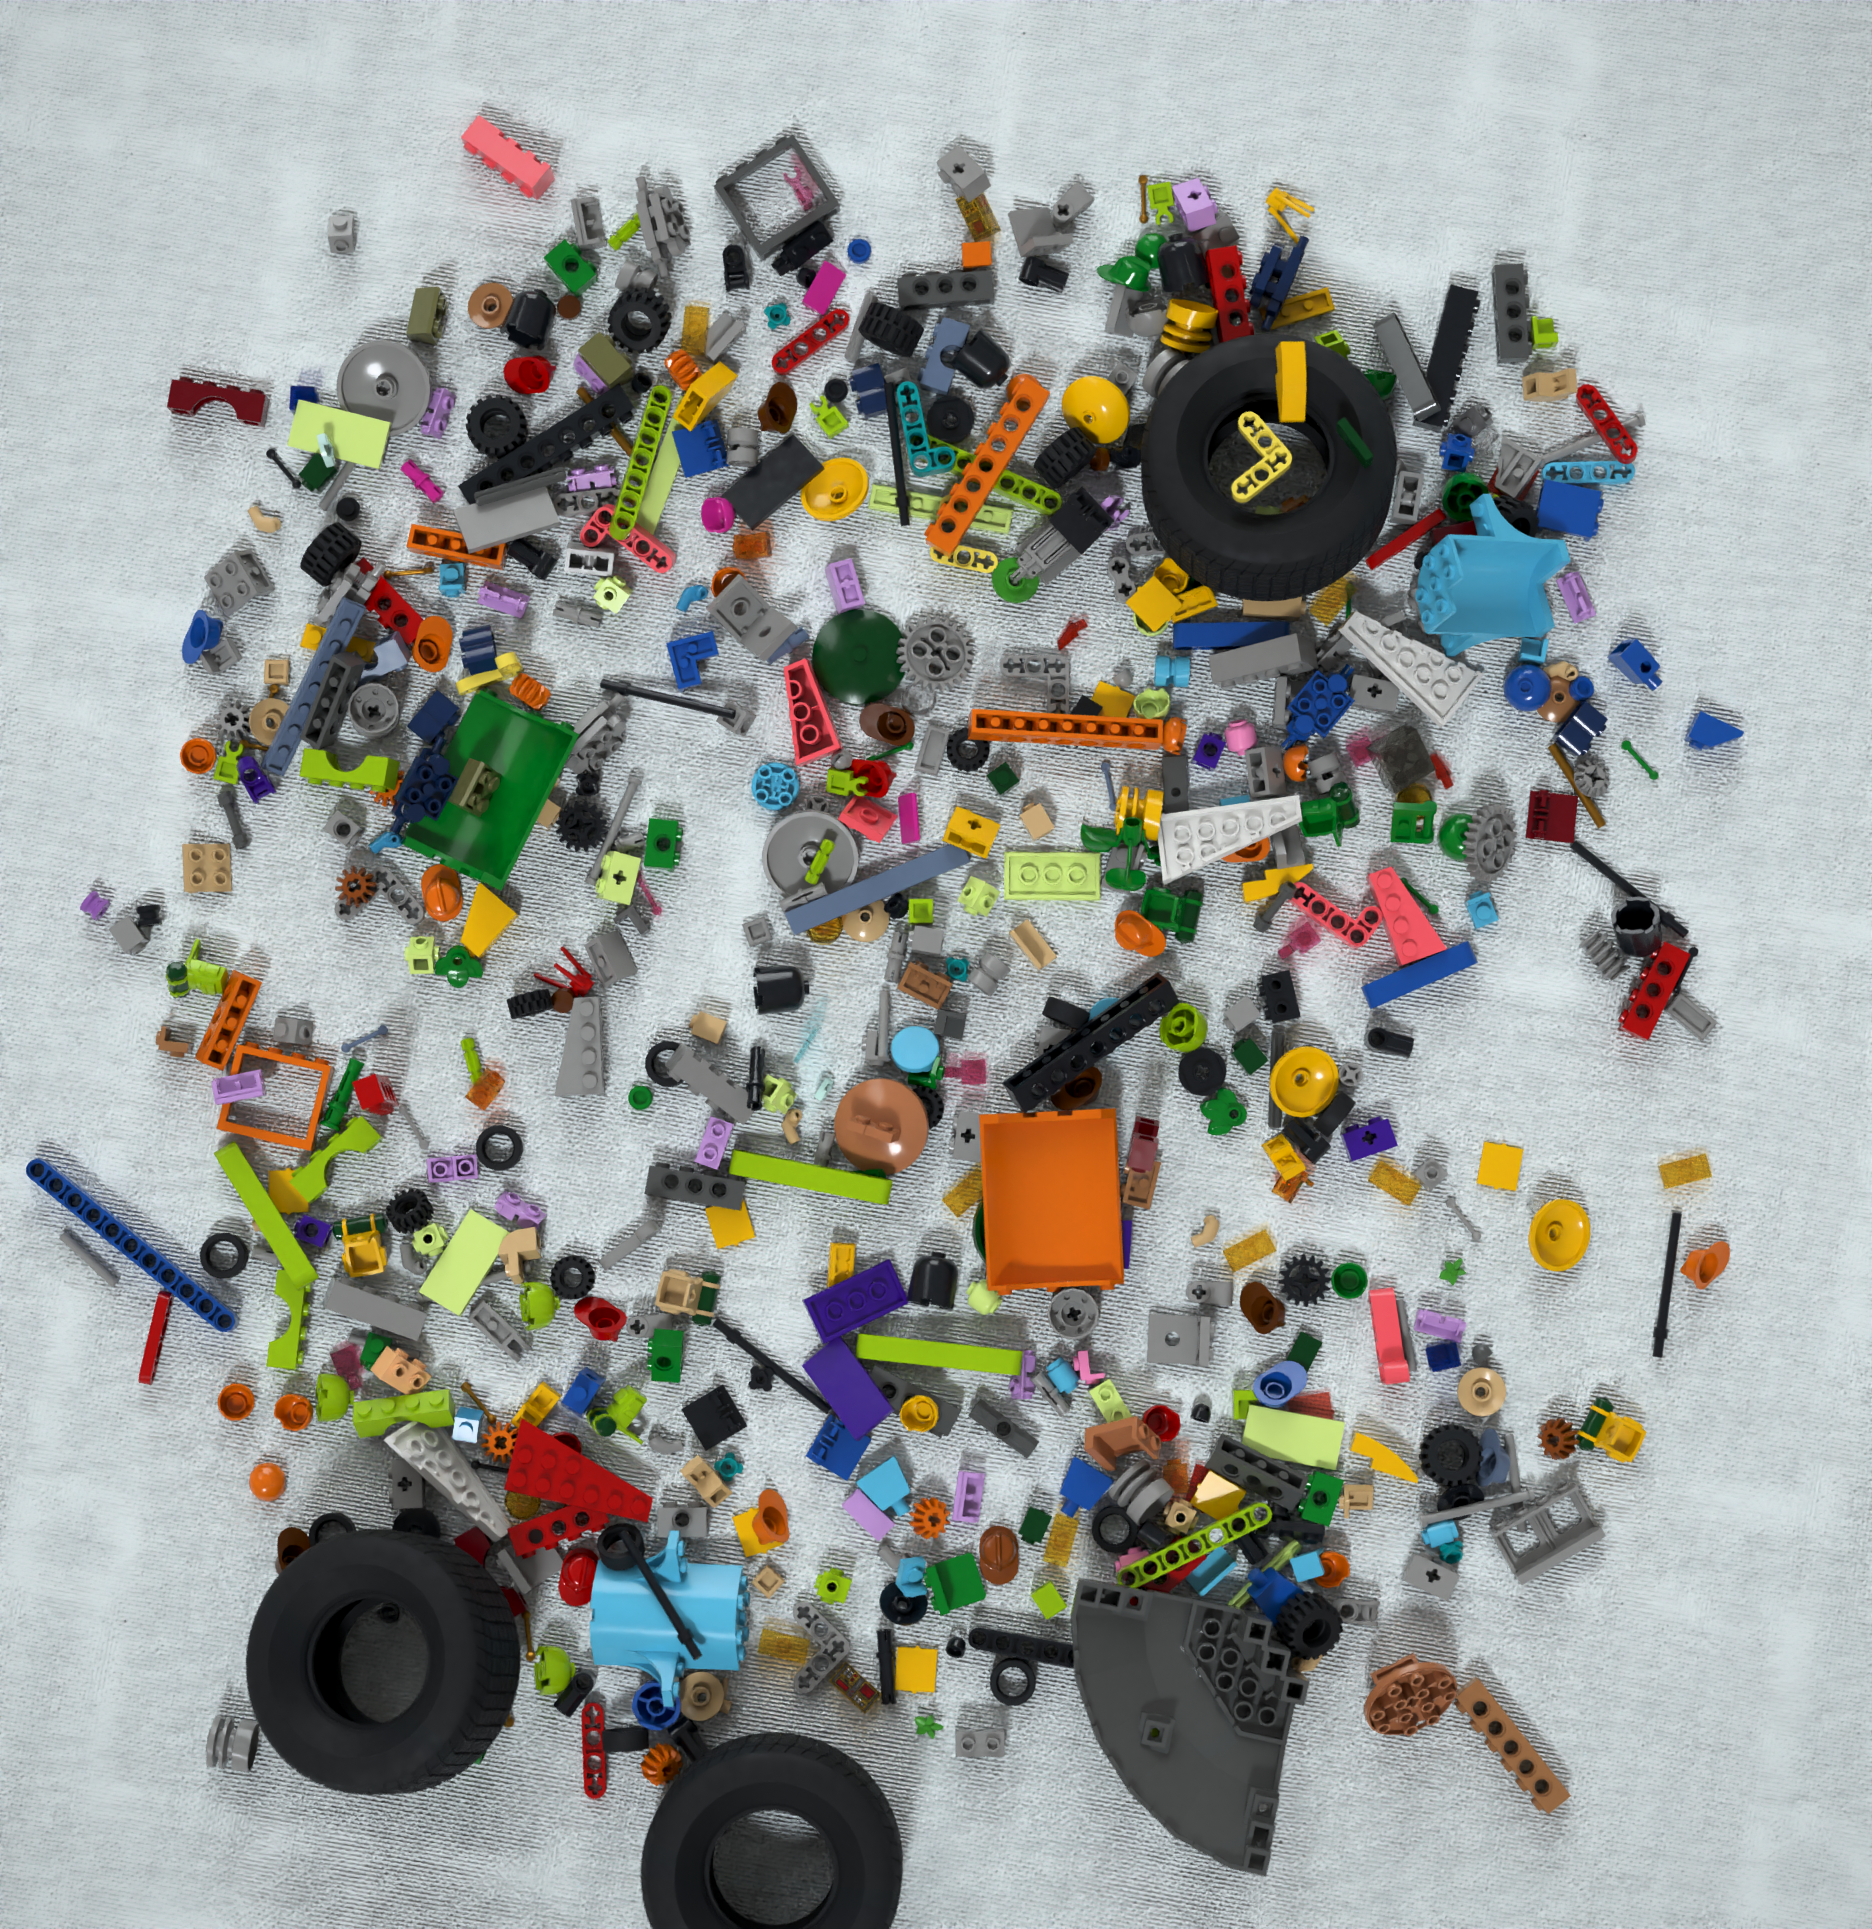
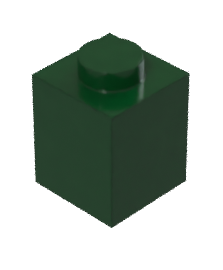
M316 452L298 475L302 478L301 484L310 492L316 490L321 494L337 475L338 470L334 466L327 468L323 457Z
M1007 762L986 775V780L999 798L1003 797L1020 783Z
M1242 1038L1232 1046L1234 1052L1230 1055L1248 1077L1269 1061L1251 1038L1247 1041Z
M1029 1505L1018 1530V1534L1022 1535L1021 1540L1031 1545H1034L1035 1541L1041 1543L1052 1515Z

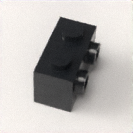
M1290 970L1259 978L1260 982L1257 983L1259 996H1264L1266 1006H1262L1265 1020L1270 1021V1025L1301 1017Z

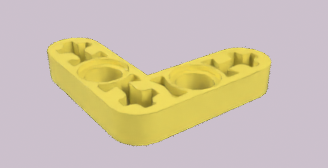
M1245 412L1239 417L1238 429L1263 459L1232 484V497L1240 503L1251 500L1284 474L1292 464L1290 451L1254 412ZM1245 420L1248 422L1254 421L1253 427L1257 431L1255 436L1254 430L1250 426L1244 427ZM1261 437H1269L1272 440V444L1267 448L1259 446L1258 440ZM1276 456H1279L1280 458L1285 456V464L1283 465L1280 462L1277 465H1275V473H1273V470L1270 466H1273L1276 463ZM1263 469L1268 472L1269 477L1264 481H1259L1255 478L1256 471ZM1248 478H1250L1253 484L1247 488V494H1238V486L1245 488L1249 484Z
M949 494L941 499L939 509L943 503L949 502L952 496ZM961 502L956 503L958 507L955 510L961 512ZM950 523V524L952 525V527H953V530H952V531H954L955 526H954V524ZM958 545L953 554L954 562H948L950 558L944 555L941 559H938L937 554L934 553L935 549L930 547L931 558L940 564L982 573H991L998 565L997 557L989 551ZM960 551H968L970 553L971 559L967 564L958 562L957 555ZM974 553H980L979 559L991 556V561L994 562V565L984 569V564L977 563V567H972L975 560Z
M515 652L505 653L496 657L495 663L498 669L475 674L455 683L459 695L472 693L523 673L524 668L521 660Z

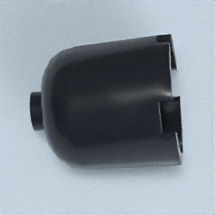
M1182 233L1168 236L1169 241L1163 243L1157 252L1161 283L1165 293L1184 290V285L1194 283V287L1208 283V272L1200 243L1192 237H1183Z
M539 289L520 292L512 301L500 328V333L506 332L509 335V341L523 348L529 349L530 345L537 346V350H543L556 316L554 303L547 297L544 291Z
M981 328L969 344L967 343L959 351L950 364L977 388L986 390L995 384L1000 387L1009 377L1006 372L1010 368L1011 362L1008 354Z
M1639 896L1627 898L1625 903L1619 907H1614L1611 913V922L1617 944L1622 952L1636 958L1647 957L1653 954L1662 942L1659 908L1650 903V899Z
M794 966L753 968V977H756L757 987H753L755 1009H758L757 1015L792 1012L798 1010L803 1005L805 995H809V982L803 979V975L798 968Z
M932 1251L931 1256L918 1258L913 1267L906 1301L928 1307L929 1302H931V1305L939 1306L940 1309L953 1310L958 1279L956 1264L946 1259L945 1253Z

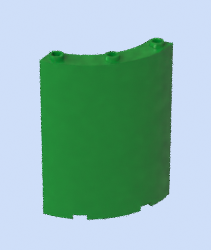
M485 688L484 691L476 690L444 757L450 764L448 773L457 778H460L469 758L483 762L501 774L500 785L496 791H493L489 799L488 809L482 813L481 817H478L447 801L437 821L424 816L420 822L410 823L402 837L401 844L431 859L437 856L442 859L440 864L502 891L580 734L574 732V726L564 721L558 724L545 720L544 715L534 710H531L530 713L496 698L497 693Z

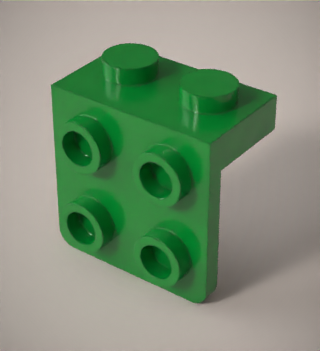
M972 1553L962 1554L926 1566L927 1573L923 1574L927 1588L932 1587L934 1596L930 1597L934 1611L939 1610L941 1616L950 1613V1610L985 1599L986 1593Z

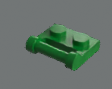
M1426 801L1423 804L1393 802L1390 842L1432 843L1434 840V832L1432 831L1433 819L1437 812V804L1434 801ZM1417 815L1424 816L1423 830L1420 832H1416Z

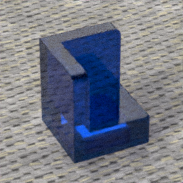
M290 387L289 409L293 415H295L298 399L316 404L319 403V392L315 387Z
M1448 1342L1425 1348L1430 1372L1461 1366L1456 1342Z

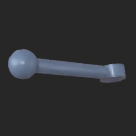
M1104 762L1101 765V771L1105 774L1110 798L1109 809L1115 811L1116 802L1109 775L1110 764Z
M381 1025L377 1031L350 1044H343L341 1050L347 1053L351 1048L377 1035H386L388 1028L385 1025Z

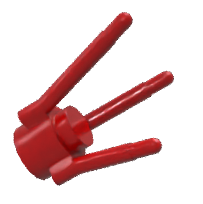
M561 947V951L582 976L579 973L574 976L557 963L554 964V967L572 980L569 985L573 988L538 973L534 974L535 978L550 985L570 989L576 998L578 995L585 997L595 983L591 980L592 975L584 970L565 947Z

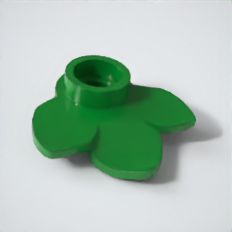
M456 945L447 951L445 957L437 960L435 974L447 975L450 985L455 988H462L468 982L469 977L482 978L483 968L477 959L470 957L465 947Z
M1220 1088L1217 1091V1099L1207 1100L1200 1105L1202 1114L1209 1120H1212L1207 1131L1211 1135L1221 1136L1228 1134L1233 1126H1240L1247 1119L1246 1108L1237 1102L1236 1095L1229 1089ZM1233 1110L1238 1111V1117L1235 1119L1231 1117Z

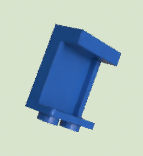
M1545 479L1541 485L1536 509L1538 513L1537 518H1539V524L1537 525L1539 532L1545 529L1582 537L1584 541L1589 542L1592 536H1596L1599 522L1595 521L1597 513H1601L1604 499H1600L1602 491Z

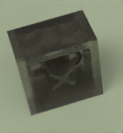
M1408 724L1402 725L1365 747L1384 787L1395 794L1436 770L1417 729Z

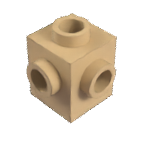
M1181 1498L1179 1502L1172 1500L1171 1504L1167 1503L1161 1515L1164 1517L1163 1523L1168 1525L1166 1530L1176 1535H1180L1181 1532L1187 1534L1188 1529L1193 1530L1198 1520V1517L1195 1516L1196 1511L1192 1509L1193 1504ZM1183 1513L1185 1515L1183 1522L1176 1520L1177 1514Z

